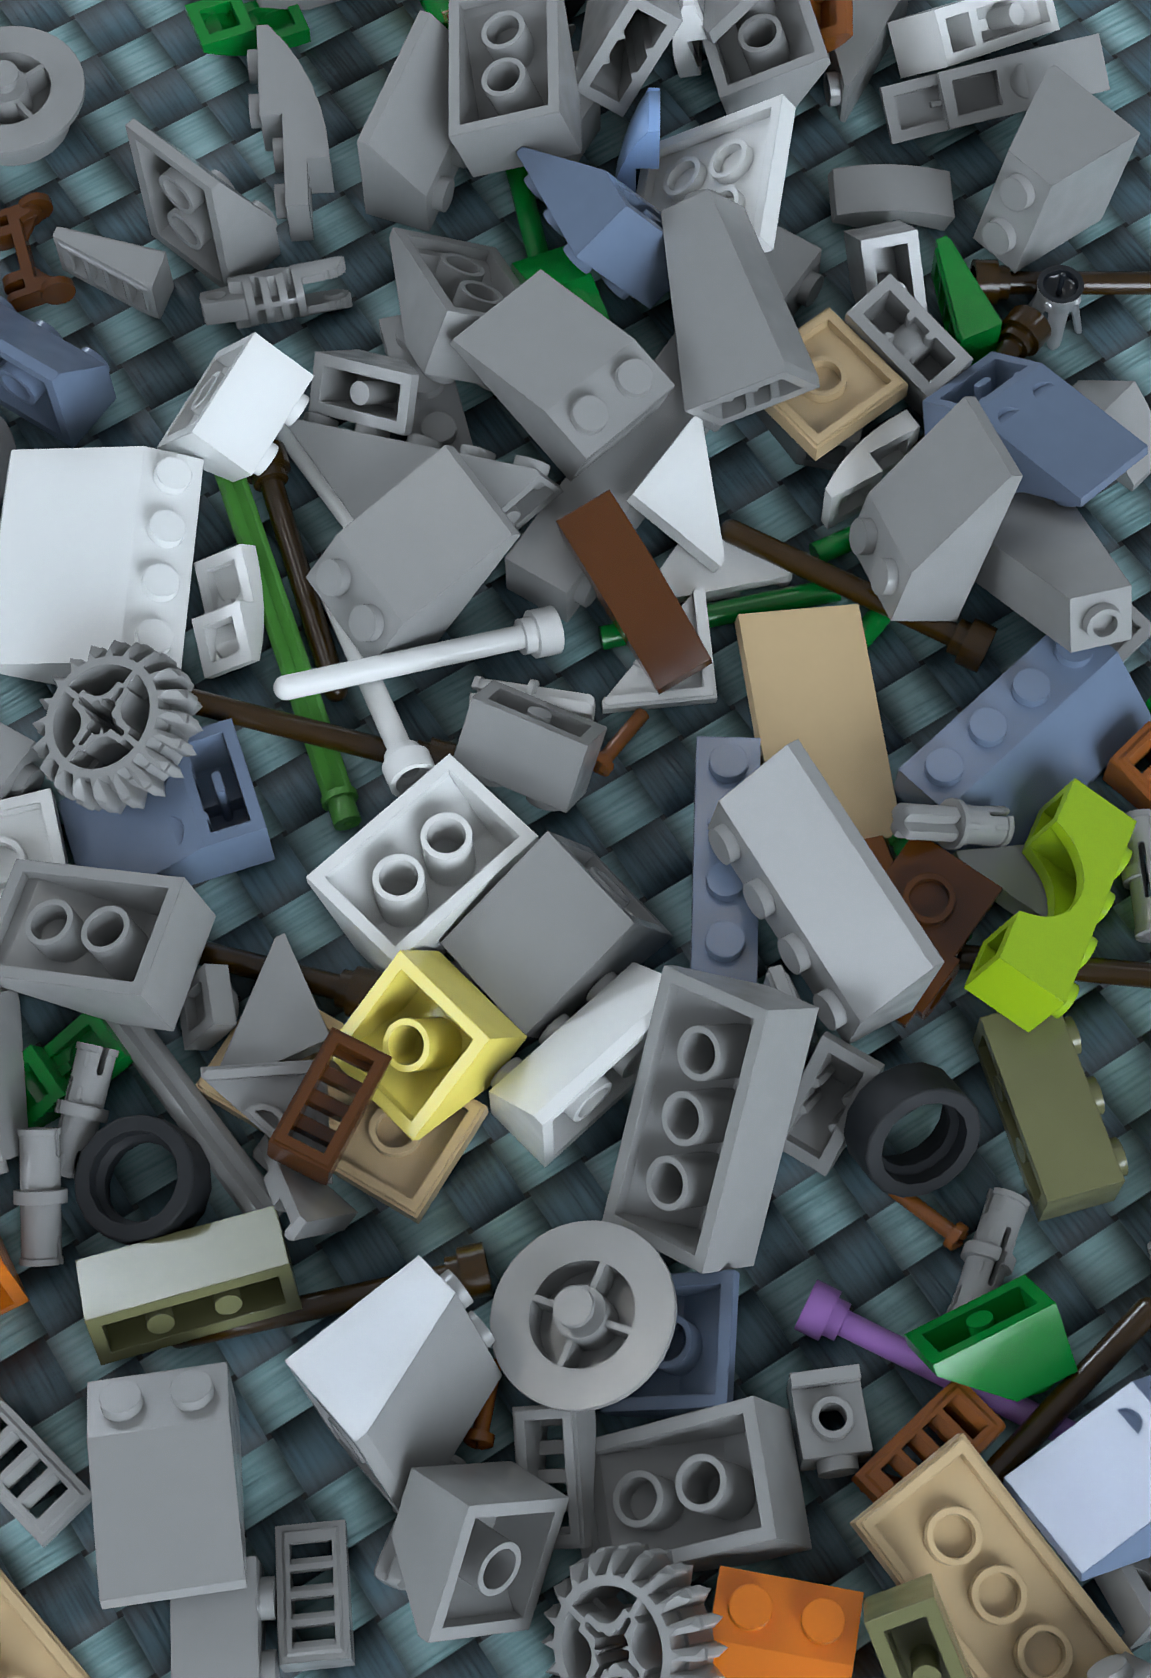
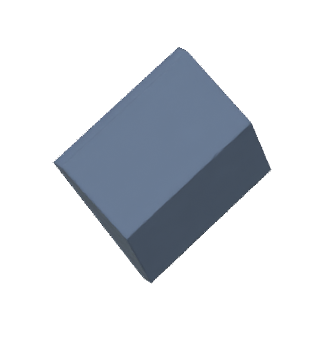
M722 1270L706 1274L699 1272L671 1273L677 1296V1318L674 1335L664 1359L640 1388L619 1402L601 1408L600 1412L611 1416L667 1419L733 1401L740 1273L736 1270Z

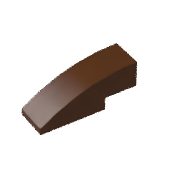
M610 489L556 521L564 543L589 580L599 602L659 695L712 664L711 657L679 601Z

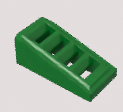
M946 235L936 239L931 277L944 329L973 358L972 366L993 351L998 345L1002 321L954 243Z

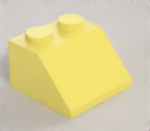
M400 950L340 1030L392 1057V1061L372 1100L412 1141L420 1140L490 1086L495 1074L512 1058L527 1038L440 951ZM336 1057L332 1059L348 1076L363 1083L368 1073Z

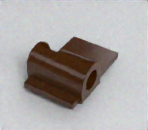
M909 840L886 871L892 883L944 960V964L913 1011L894 1020L904 1028L907 1027L914 1015L925 1020L942 1000L960 968V960L956 956L1003 891L1001 886L934 842L926 840Z

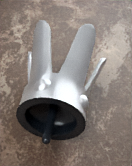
M1053 265L1040 273L1037 280V293L1028 304L1042 314L1044 311L1048 312L1051 336L1046 343L1047 347L1051 350L1057 349L1061 344L1069 312L1072 315L1075 333H1082L1079 304L1081 302L1080 296L1084 290V280L1078 271L1066 265Z

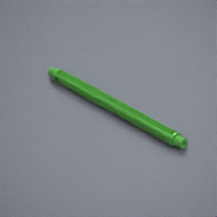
M214 475L237 544L256 546L263 588L264 625L281 676L310 670L312 668L247 478L231 482ZM320 693L290 700L295 715L330 723ZM304 743L322 795L320 799L322 808L325 811H329L334 828L344 831L356 827L361 822V816L356 805L358 793L356 788L351 785L341 753Z

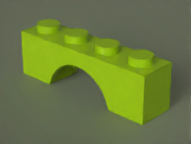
M1076 778L1039 810L1022 849V854L1033 866L1043 884L1047 897V916H1037L1018 911L985 939L964 985V989L1028 1033L1050 1015L1056 1019L1064 1015L1079 993L1080 987L1074 983L1077 973L1087 963L1096 949L1098 940L1092 936L1095 927L1105 917L1114 903L1115 894L1110 891L1113 881L1122 873L1131 859L1132 850L1127 846L1137 821Z

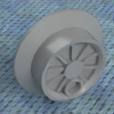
M24 26L0 27L1 166L26 165L52 153L65 139L69 127L79 114L85 98L86 84L84 72L76 54L59 38L39 29Z
M591 1220L572 1222L551 1229L534 1239L518 1253L504 1272L497 1286L490 1313V1332L496 1340L492 1347L497 1362L513 1386L534 1402L545 1407L567 1412H584L617 1403L640 1388L656 1371L666 1355L674 1335L677 1318V1296L674 1282L660 1254L643 1237L626 1227L611 1222Z

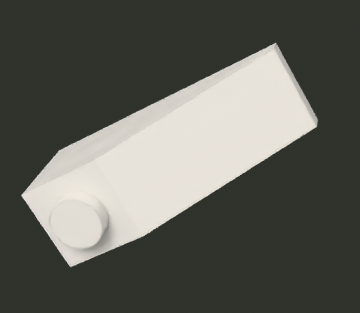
M958 0L887 22L901 78L950 67L1060 30L1053 0Z

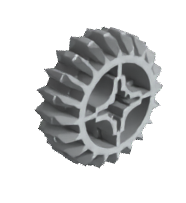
M114 640L108 650L91 645L87 662L82 659L70 658L71 673L66 678L52 676L57 690L52 698L39 699L44 709L47 710V714L45 717L32 723L38 733L43 736L32 748L44 760L40 770L45 773L47 779L54 782L53 786L58 789V792L71 801L76 800L79 805L86 809L98 812L104 809L109 813L122 814L126 805L131 808L144 809L148 792L154 796L166 797L164 781L169 776L184 778L178 764L182 757L197 755L193 746L188 743L190 737L204 731L199 725V721L192 717L203 706L199 703L197 696L191 693L195 685L191 682L189 676L177 667V662L166 654H159L150 646L138 642L130 646L126 642ZM112 719H115V724L124 730V735H120V730L111 724Z
M636 1542L620 1545L619 1548L617 1545L599 1548L596 1550V1553L590 1554L589 1558L580 1559L576 1564L569 1566L570 1578L563 1579L561 1583L553 1586L560 1603L554 1604L544 1612L546 1617L555 1626L554 1633L549 1634L548 1637L541 1641V1643L552 1648L555 1655V1662L546 1673L560 1676V1678H725L713 1664V1658L719 1657L728 1648L714 1640L712 1628L717 1625L723 1616L707 1613L704 1602L711 1588L701 1585L691 1586L693 1565H685L682 1562L674 1564L671 1550L650 1549L648 1544L641 1545V1543ZM621 1589H624L637 1597L634 1604L624 1605L616 1598V1595Z

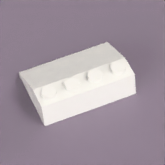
M146 446L11 450L0 520V674L55 685L52 676L66 678L71 673L70 658L82 659L87 662L91 645L108 650L114 640L126 642L130 646L135 642L146 644L159 654L164 653L177 662V667L181 669L204 459Z

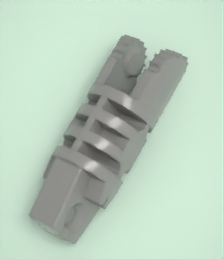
M334 256L289 265V267H278L257 271L253 274L247 273L226 278L228 286L200 293L199 299L204 322L206 325L236 322L237 329L259 326V324L263 323L269 324L290 320L294 317H305L352 307L353 303L349 290L338 288L304 294L303 289L304 284L325 281L335 277L338 278V276L346 273L344 256Z

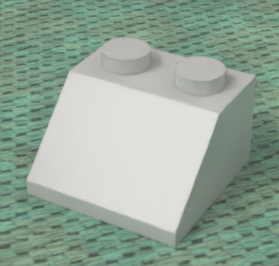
M254 332L216 353L157 448L204 459L203 470L231 482L249 477L253 473L259 476L267 469L278 452L279 446L273 443L282 426L284 424L288 427L291 426L306 408L309 397L304 394V391L314 375Z

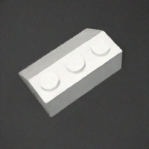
M449 753L307 875L306 879L355 949L376 970L384 972L400 950L440 951L444 955L447 950L440 942L539 840V836Z
M632 962L619 975L615 972H609L589 991L586 997L588 1001L586 1005L571 1018L567 1014L556 1018L541 1034L539 1038L541 1045L523 1061L519 1057L508 1061L491 1080L490 1085L493 1087L489 1090L491 1114L544 1167L548 1166L635 1086L661 973L635 962Z

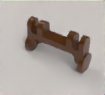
M41 192L27 194L19 200L18 204L0 210V251L15 248L20 265V270L11 272L2 279L4 291L8 295L7 301L15 308L16 312H22L46 303L51 305L64 304L73 299L76 294L72 279L66 276L46 275L35 266L29 238L34 227L53 212L50 196Z

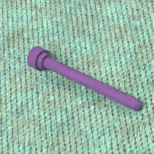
M817 1279L794 1327L795 1330L819 1341L821 1335L832 1341L838 1335L943 1388L951 1382L937 1377L908 1347L905 1337L850 1311L851 1303L839 1298L842 1291ZM970 1387L996 1414L1018 1425H1021L1040 1405L1027 1397L1016 1402ZM1066 1418L1047 1439L1053 1441L1077 1422Z

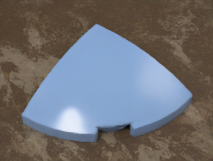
M648 88L640 100L629 122L617 161L615 178L635 193L636 169H659L660 88Z

